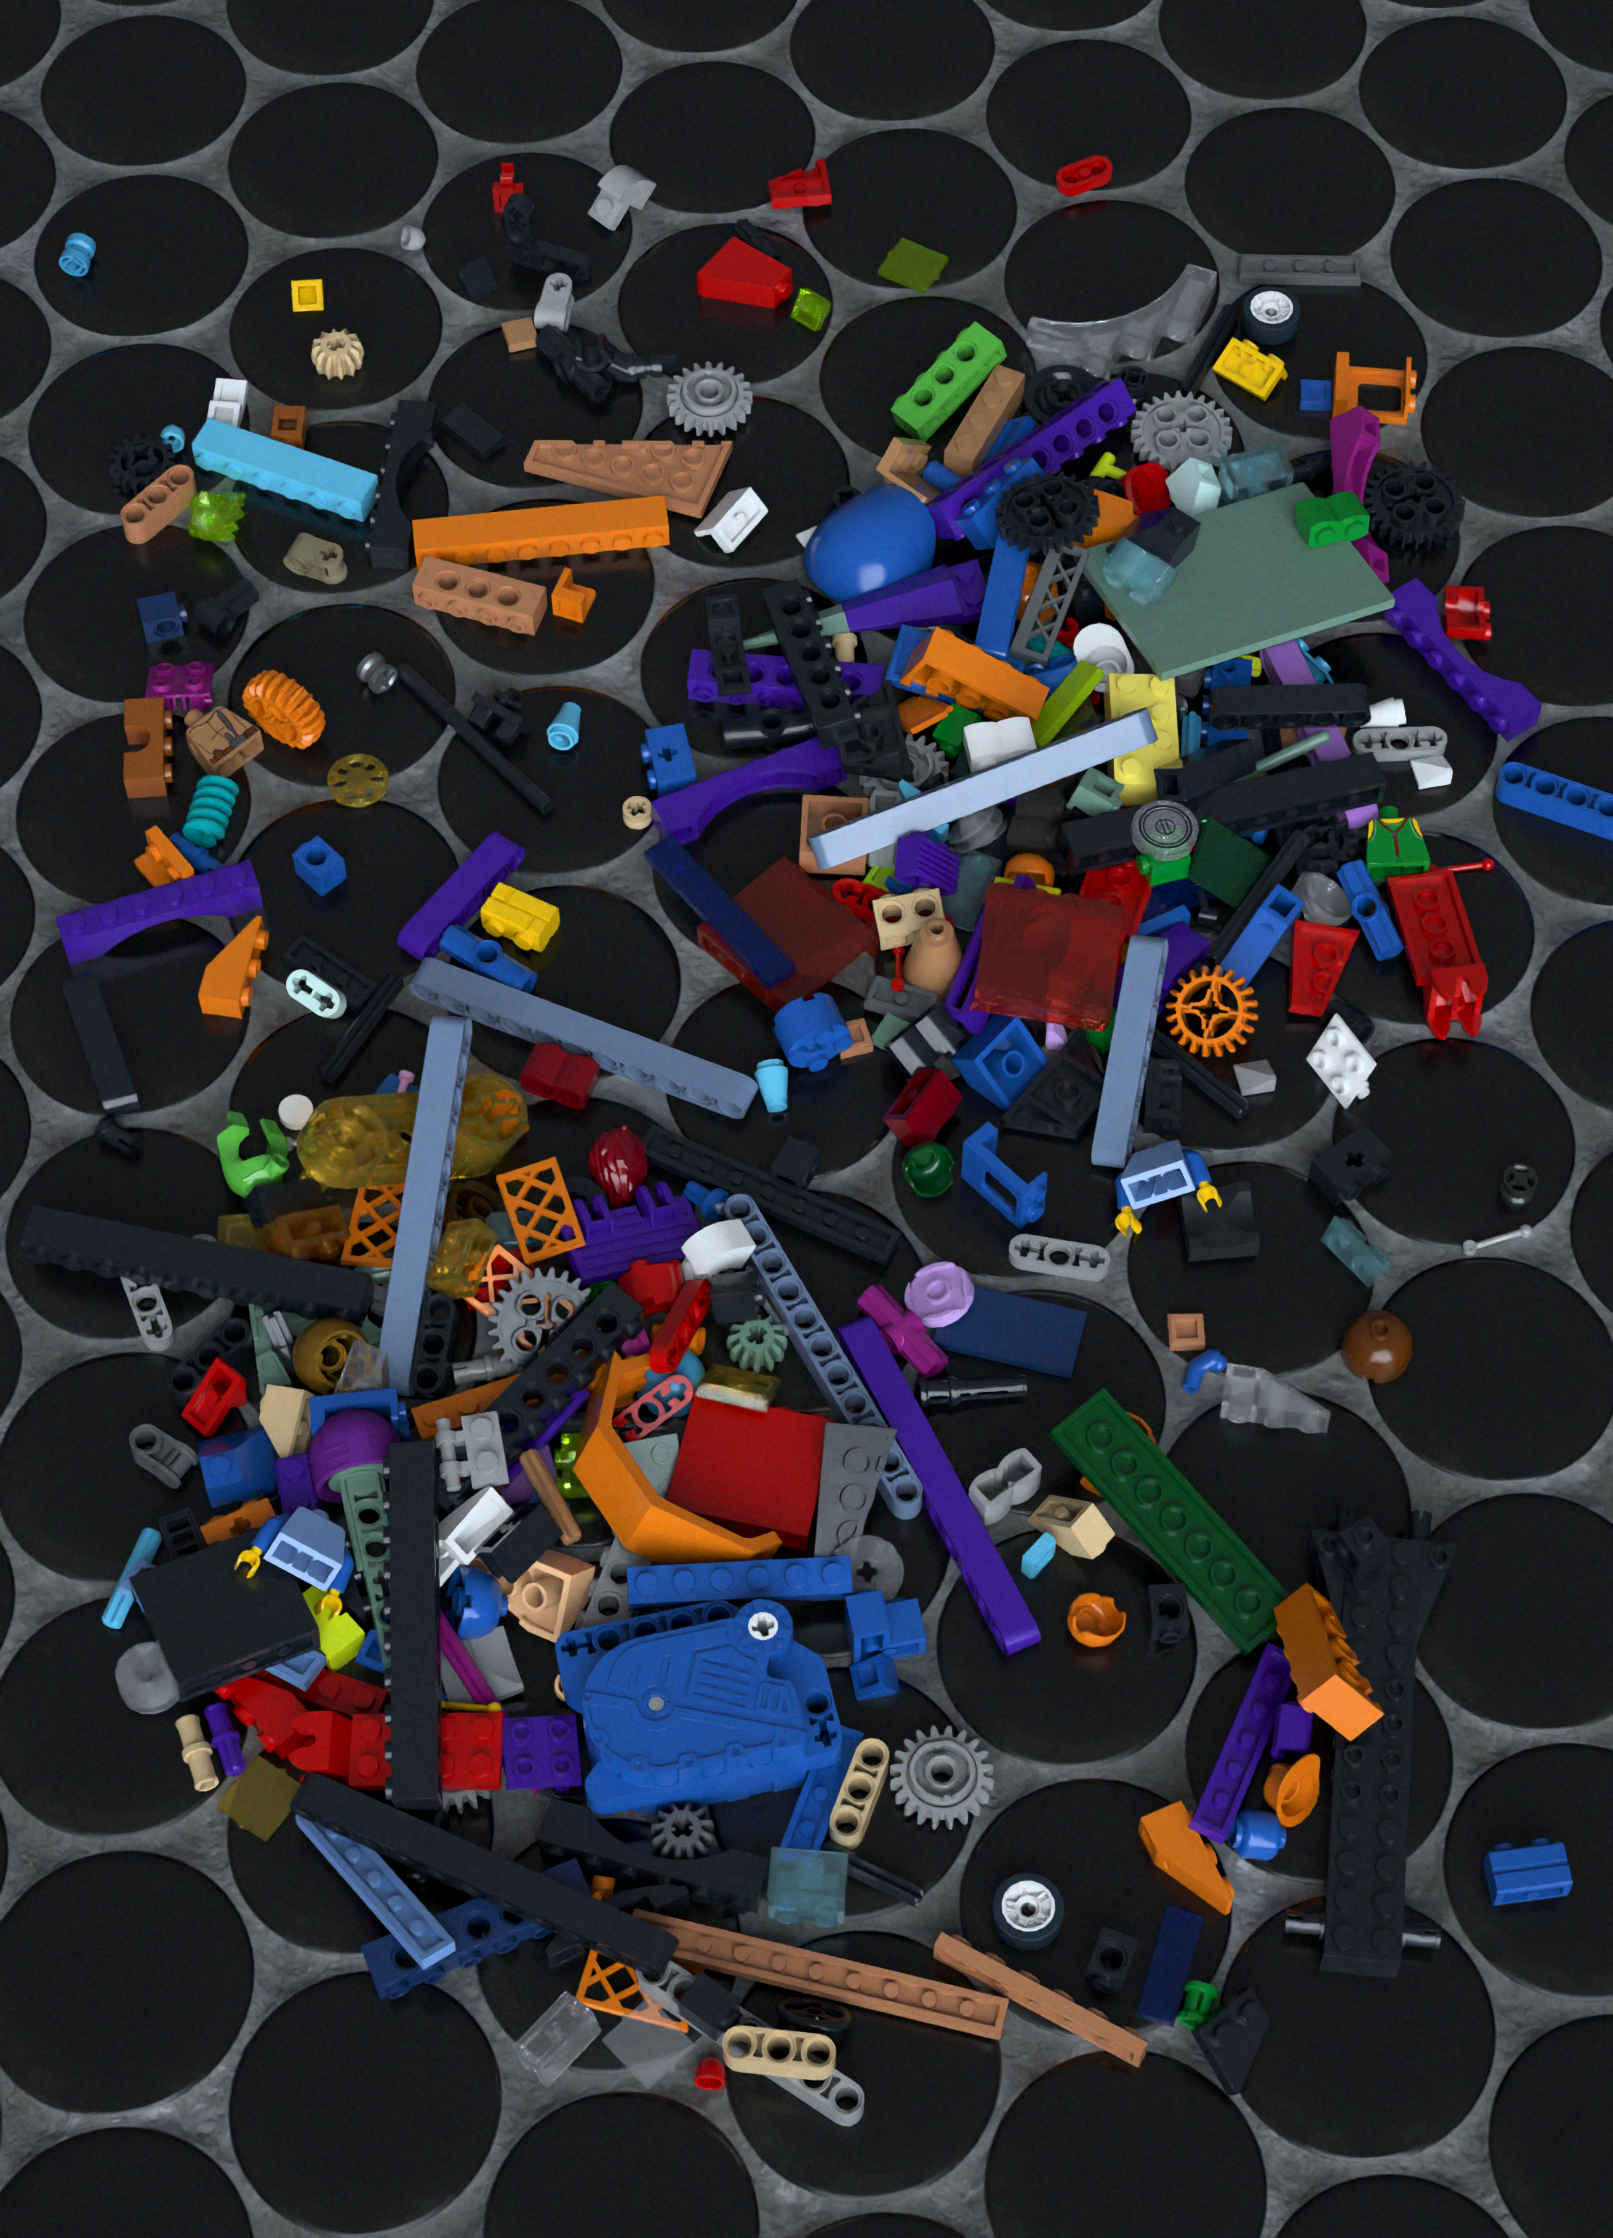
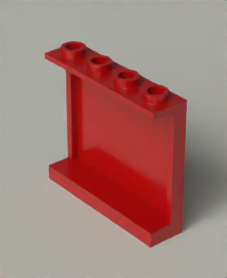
M695 1391L666 1501L741 1537L754 1538L775 1531L782 1541L780 1546L807 1551L811 1525L817 1505L824 1422L836 1423V1420L829 1419L827 1416L819 1413L808 1415L794 1412V1410L786 1406H765L763 1410L747 1407L746 1405L743 1406V1404L740 1405V1403L734 1404L731 1401L718 1399V1392L706 1391L703 1393Z

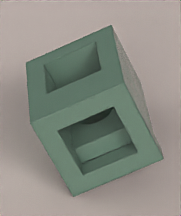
M1090 767L1066 807L1072 810L1076 806L1093 817L1104 812H1116L1123 803L1118 797L1124 786Z

